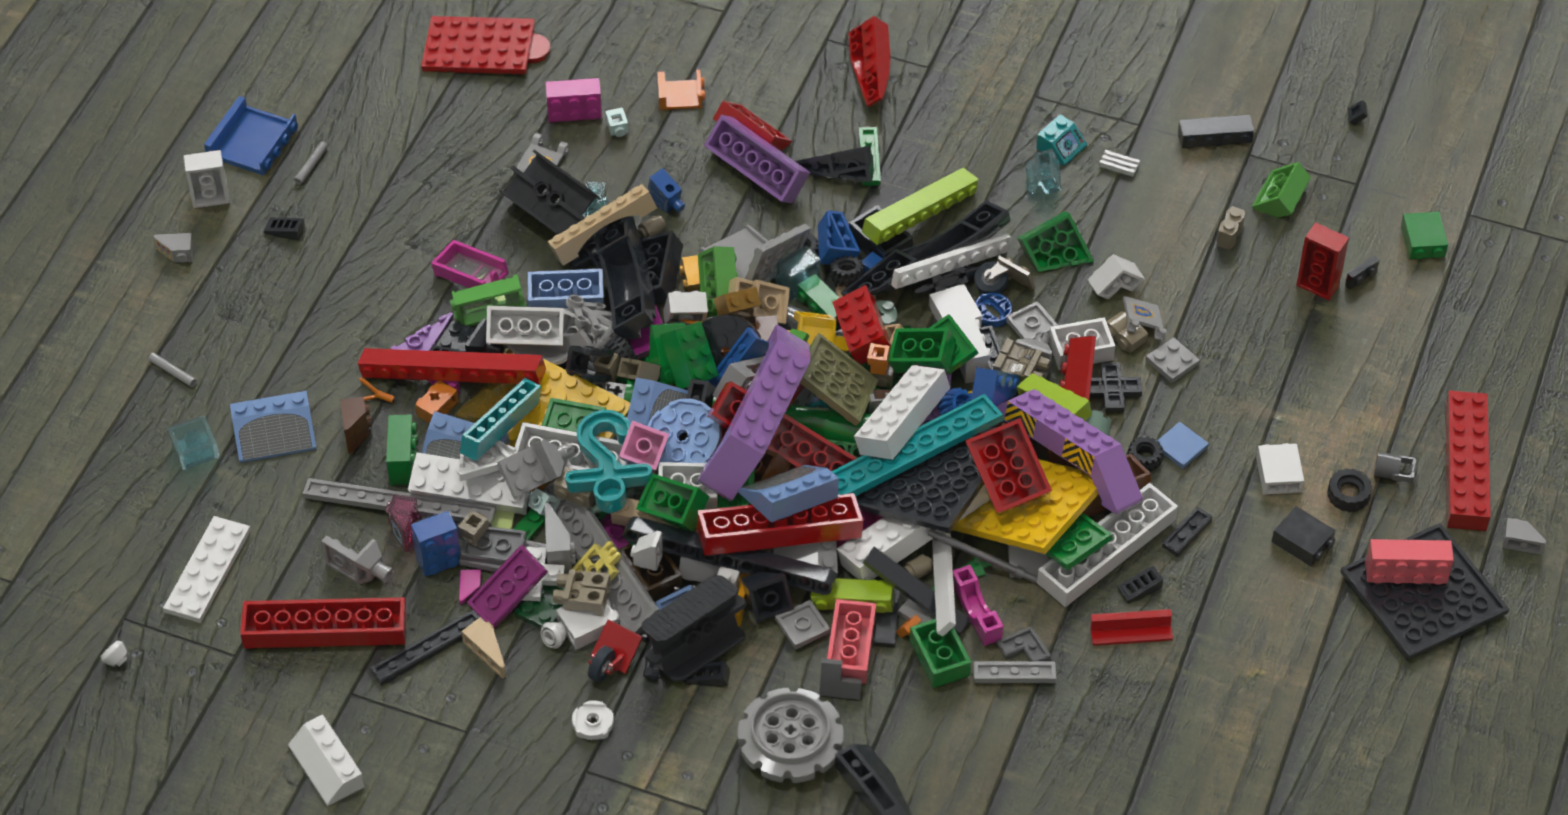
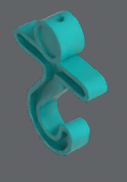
M614 410L592 412L584 417L578 425L577 439L580 451L598 468L573 470L565 475L566 486L569 492L594 491L597 507L606 513H614L621 510L627 502L625 488L646 486L653 473L652 467L649 464L621 465L616 460L615 455L595 438L601 432H611L616 435L620 444H624L630 428V422L623 414Z

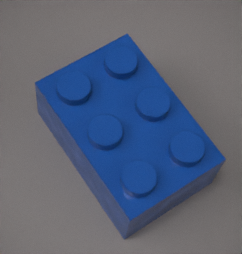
M449 511L411 524L416 560L425 577L460 564L461 553L458 531Z

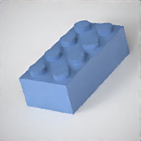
M603 269L528 272L529 307L565 309L568 308L565 302L570 295H578L583 298L584 302H601L604 304Z

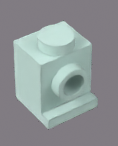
M623 108L605 111L606 124L611 136L622 137L625 133H628V122ZM620 116V118L612 120V117Z
M535 488L528 496L529 503L527 506L545 516V503L551 501L550 506L556 512L561 500L544 490Z

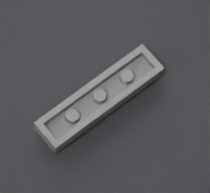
M974 661L973 665L974 683H1056L1055 662Z

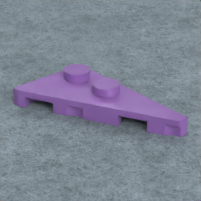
M450 312L439 318V322L432 326L428 324L414 335L405 338L404 343L397 347L393 345L390 349L430 351L450 321L454 319V314Z

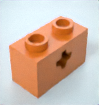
M442 381L432 385L428 392L422 398H419L415 404L417 417L430 424L434 411L447 415L459 402L457 390Z

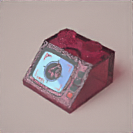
M393 494L392 500L388 501L386 512L389 513L388 524L391 525L392 534L403 550L409 553L413 542L411 524L416 523L418 519L420 520L417 498Z

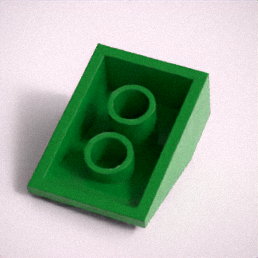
M685 323L650 325L649 363L661 366L657 382L667 385L676 384L660 334L685 326Z
M652 473L636 510L678 528L694 532L697 526L698 511L704 510L710 496L698 487Z

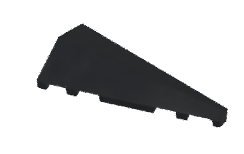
M870 145L795 161L812 175L866 182L873 181L874 162Z

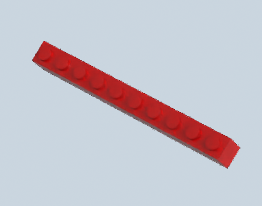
M365 348L357 363L362 378L519 384L526 378L540 385L546 371L543 356L529 354Z

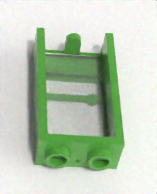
M518 274L513 275V278L467 288L456 293L452 291L453 299L450 300L452 310H456L454 311L456 322L460 321L462 325L468 327L478 325L483 318L487 320V306L526 307Z

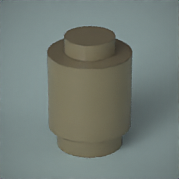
M660 215L652 216L639 224L638 233L642 238L658 235L666 228V223Z
M922 554L907 562L903 568L917 579H920L932 572L933 562L928 556Z

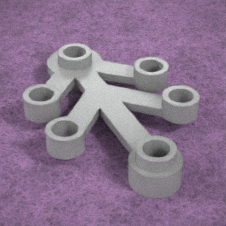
M570 295L566 299V306L575 313L576 319L574 323L577 326L584 327L586 325L587 318L583 316V313L587 314L592 325L591 334L595 336L601 335L603 327L599 322L608 327L612 325V313L604 311L605 305L603 303L584 302L583 298L578 295Z

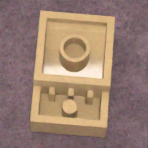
M740 277L729 280L728 293L757 287L761 302L760 306L733 313L732 315H737L747 321L754 322L756 316H777L778 324H786L790 288L761 280L751 281Z

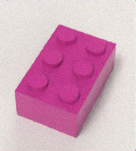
M599 78L546 82L549 122L602 118Z

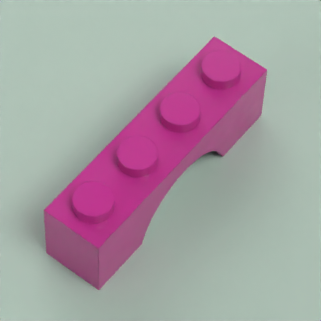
M968 565L953 570L954 592L967 616L970 618L983 645L986 646L1002 639L1004 626L996 611H990L980 591L978 578L972 567Z

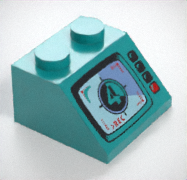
M1061 114L1037 135L1036 149L1063 166L1068 164L1087 147V143L1075 123Z

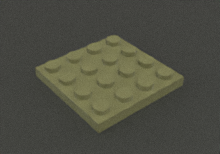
M818 333L810 346V363L800 384L856 426L863 417L869 403L870 394H873L879 379Z

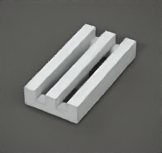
M1105 150L1099 167L1133 177L1140 160Z

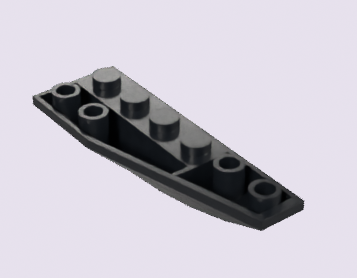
M851 744L835 754V768L874 815H912L893 773L869 745Z

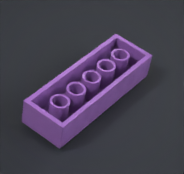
M720 116L704 144L706 148L782 202L793 204L810 174L808 170L730 116Z

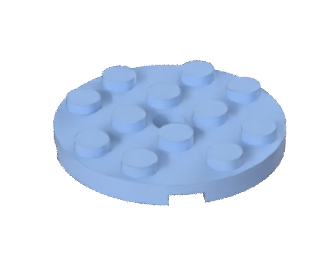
M678 399L669 402L668 406L660 411L658 410L652 416L647 426L669 434L659 462L707 463L721 443V425L707 417L711 408L701 401ZM682 433H688V437L681 442L679 436Z

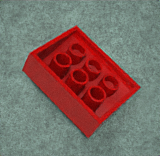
M1020 418L965 441L997 514L1030 503L1052 492Z

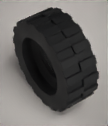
M1346 468L1338 470L1337 473L1332 475L1328 485L1327 496L1330 499V503L1334 507L1348 512H1356L1365 508L1369 503L1372 493L1371 480L1368 479L1366 474L1355 469ZM1343 484L1355 485L1359 488V494L1357 496H1346L1341 493L1340 487Z

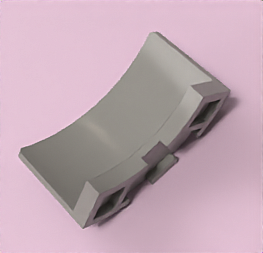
M582 329L572 334L564 333L563 346L506 345L515 354L542 355L543 359L559 365L567 361L570 346L584 347L593 346L594 344Z

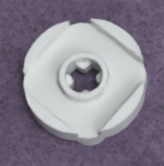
M587 701L579 709L576 708L572 716L576 735L579 738L588 740L607 738L614 724L611 709L609 710L606 704L600 701ZM595 717L597 722L590 723L588 721Z

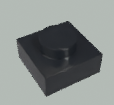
M1363 100L1348 108L1349 122L1353 125L1368 117L1367 105Z

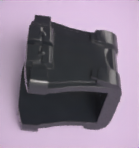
M594 346L569 347L566 362L567 374L571 376L580 375L583 380L590 382L610 380L611 375L588 370L589 356H614L613 350L595 348ZM580 355V362L576 364V358Z

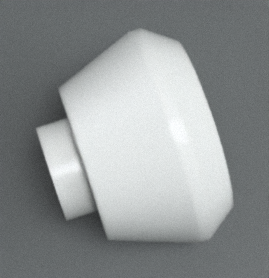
M558 622L545 623L541 628V639L550 648H559L566 639V628Z
M114 642L101 655V661L110 666L117 665L119 667L127 659L125 656L127 650L123 642Z

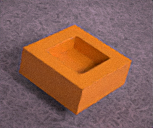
M914 615L896 633L901 638L907 634L910 636V627L918 625L922 620L917 615Z

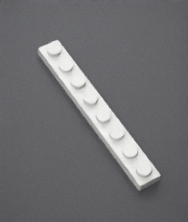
M1005 233L974 245L962 247L894 269L891 285L897 289L1006 253L1009 249L1011 236Z

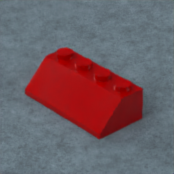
M723 100L713 117L716 122L721 115L733 117L779 151H782L792 142L788 137L741 104Z
M1096 336L1070 338L1063 347V355L1066 357L1065 362H1062L1061 365L1063 380H1060L1059 386L1089 401Z

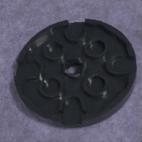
M722 314L709 317L702 322L716 368L724 359L721 352L722 348L727 347L731 349L747 327L752 328L761 339L757 329L749 321L737 315Z

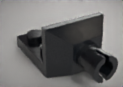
M484 318L476 329L450 321L435 344L466 352L504 353L505 344H486L487 320Z

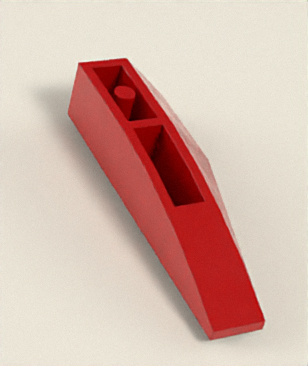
M872 16L849 32L850 60L868 107H871L883 98L890 70L888 24L875 16Z

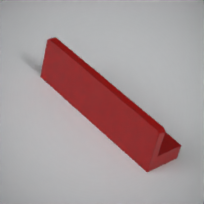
M1171 609L1093 614L1090 618L1093 646L1172 641Z

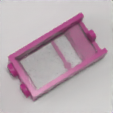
M453 240L431 263L436 277L440 276L467 288L502 280L509 274L506 260Z

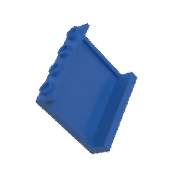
M239 96L205 142V152L221 150L224 163L264 175L271 168L275 158L280 155L282 148L288 144L292 134L297 131L296 114H293L290 119H286L249 107L246 104V99Z

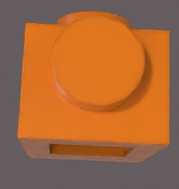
M870 344L867 360L868 365H871V373L886 375L890 346Z

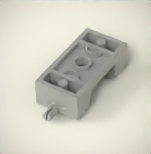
M764 356L729 364L713 396L717 399L725 383L729 381L747 390Z

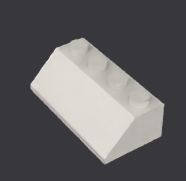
M487 306L486 344L563 346L564 308Z
M323 714L305 723L288 744L327 806L364 788L362 773Z

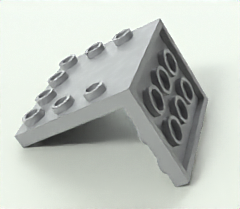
M748 224L745 229L706 248L701 247L699 253L714 246L734 247L737 257L735 264L738 277L751 281L761 280L770 282L794 269L810 227L803 224L768 241Z

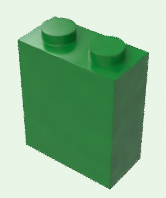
M1440 212L1403 214L1401 230L1409 259L1446 257L1448 241Z

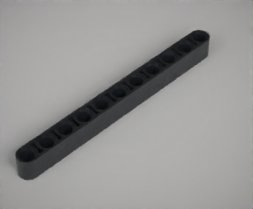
M631 517L623 532L625 540L637 544L640 537L661 531L662 551L737 570L748 575L757 572L785 574L789 586L822 595L831 593L837 579V574L832 569L763 550L705 556L698 533L641 517Z

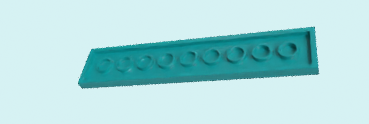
M983 394L920 426L893 460L863 455L832 471L839 478L838 495L854 493L857 496L1004 420V416L992 401Z

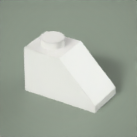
M656 531L640 537L637 545H633L631 557H633V564L635 566L657 571L663 555L662 532Z

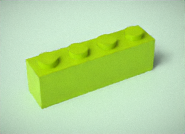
M1031 373L1017 386L1019 396L1035 389L1084 421L1092 416L1090 402L1086 398L1080 397L1041 376L1039 377Z
M836 579L830 594L822 595L812 592L811 600L816 609L835 610L836 599L876 603V612H893L895 588L882 580Z

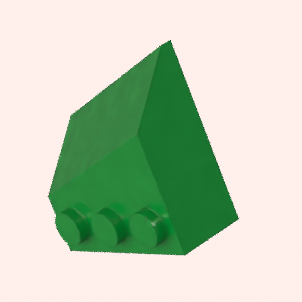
M1064 211L1017 237L1025 255L1037 272L1094 262L1069 212Z

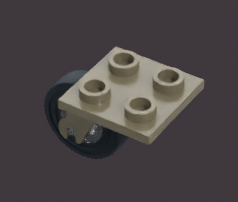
M999 256L998 263H984L975 273V284L979 291L984 294L1001 293L1006 288L1010 279H1014L1033 291L1035 289L1030 270L1024 266L1019 267L1015 265V262L1008 257L1003 258Z

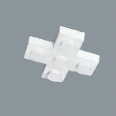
M527 547L549 572L522 600L541 601L543 585L557 586L558 574L565 573V566L546 564V548Z

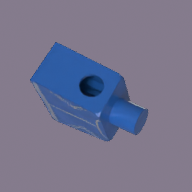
M663 168L649 177L647 190L656 206L664 212H669L674 208L678 213L685 208L686 205L680 200L681 188Z

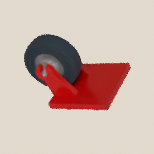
M608 619L591 654V661L588 662L590 665L588 677L595 682H601L608 674L611 675L616 670L626 674L643 636Z

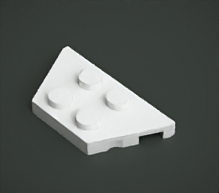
M498 441L477 461L460 454L459 480L463 481L499 471L500 469L496 462L517 453L516 448Z

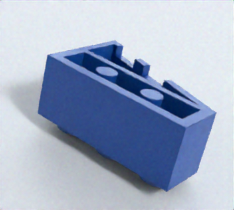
M827 210L818 224L819 263L831 265V262L833 263V260H837L838 257H857L860 249L843 212Z
M976 367L971 400L985 394L995 406L1016 395L1017 386L1020 384L1019 375Z

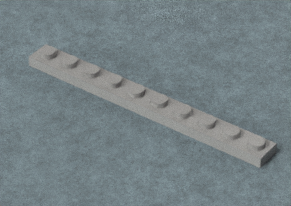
M308 478L302 493L306 499L426 517L427 515L432 517L449 511L453 521L462 522L472 510L486 516L489 526H492L497 511L496 506L311 478Z

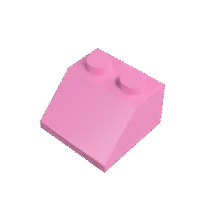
M632 421L619 458L629 465L649 464L652 467L653 474H655L669 434Z

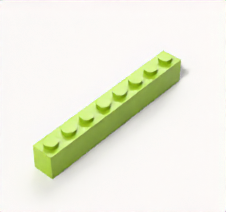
M961 168L865 218L862 233L877 245L888 241L891 237L901 234L906 229L912 228L927 218L937 215L940 211L950 208L955 203L974 195L977 191L979 179L965 168Z

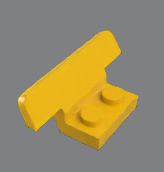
M794 311L793 318L798 322L797 330L809 335L806 342L809 346H811L814 337L820 333L843 352L849 350L844 336L835 335L836 319L827 314Z

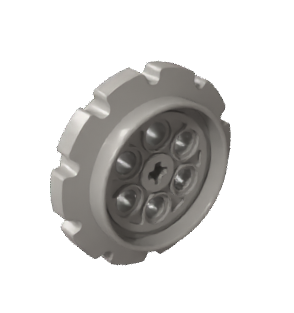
M781 688L767 692L766 699L758 697L748 705L744 711L745 719L740 720L738 725V744L743 745L741 747V754L746 763L752 769L761 768V775L777 782H783L785 778H790L793 783L804 782L813 779L816 771L826 772L835 763L836 750H841L843 746V725L839 724L840 716L837 710L829 701L820 702L819 694L799 688L797 692H790L789 688Z

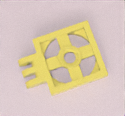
M608 541L603 547L595 543L572 569H575L576 572L583 571L585 566L586 571L591 572L595 568L596 572H601V569L606 565L610 574V580L612 581L619 573L614 565L621 559L622 555L614 547L612 541ZM599 555L600 559L595 564L592 563L590 558Z

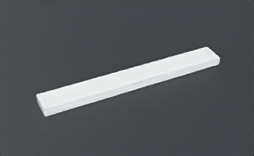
M942 532L943 534H945V535L951 537V533L949 534V533ZM933 538L937 633L943 636L956 625L952 550L950 545Z

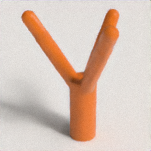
M359 378L360 382L375 393V395L364 397V401L379 398L393 403L395 396L379 391L365 379Z

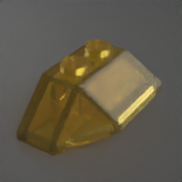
M487 383L459 409L456 416L458 418L479 420L517 384Z

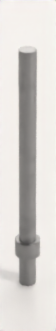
M929 529L928 536L1013 573L1014 577L1024 578L1035 584L1037 583L1038 576L1025 571L1026 568L1019 565L1016 567L934 529Z

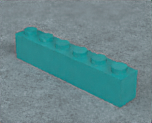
M524 378L462 435L460 454L477 461L539 404L541 385Z

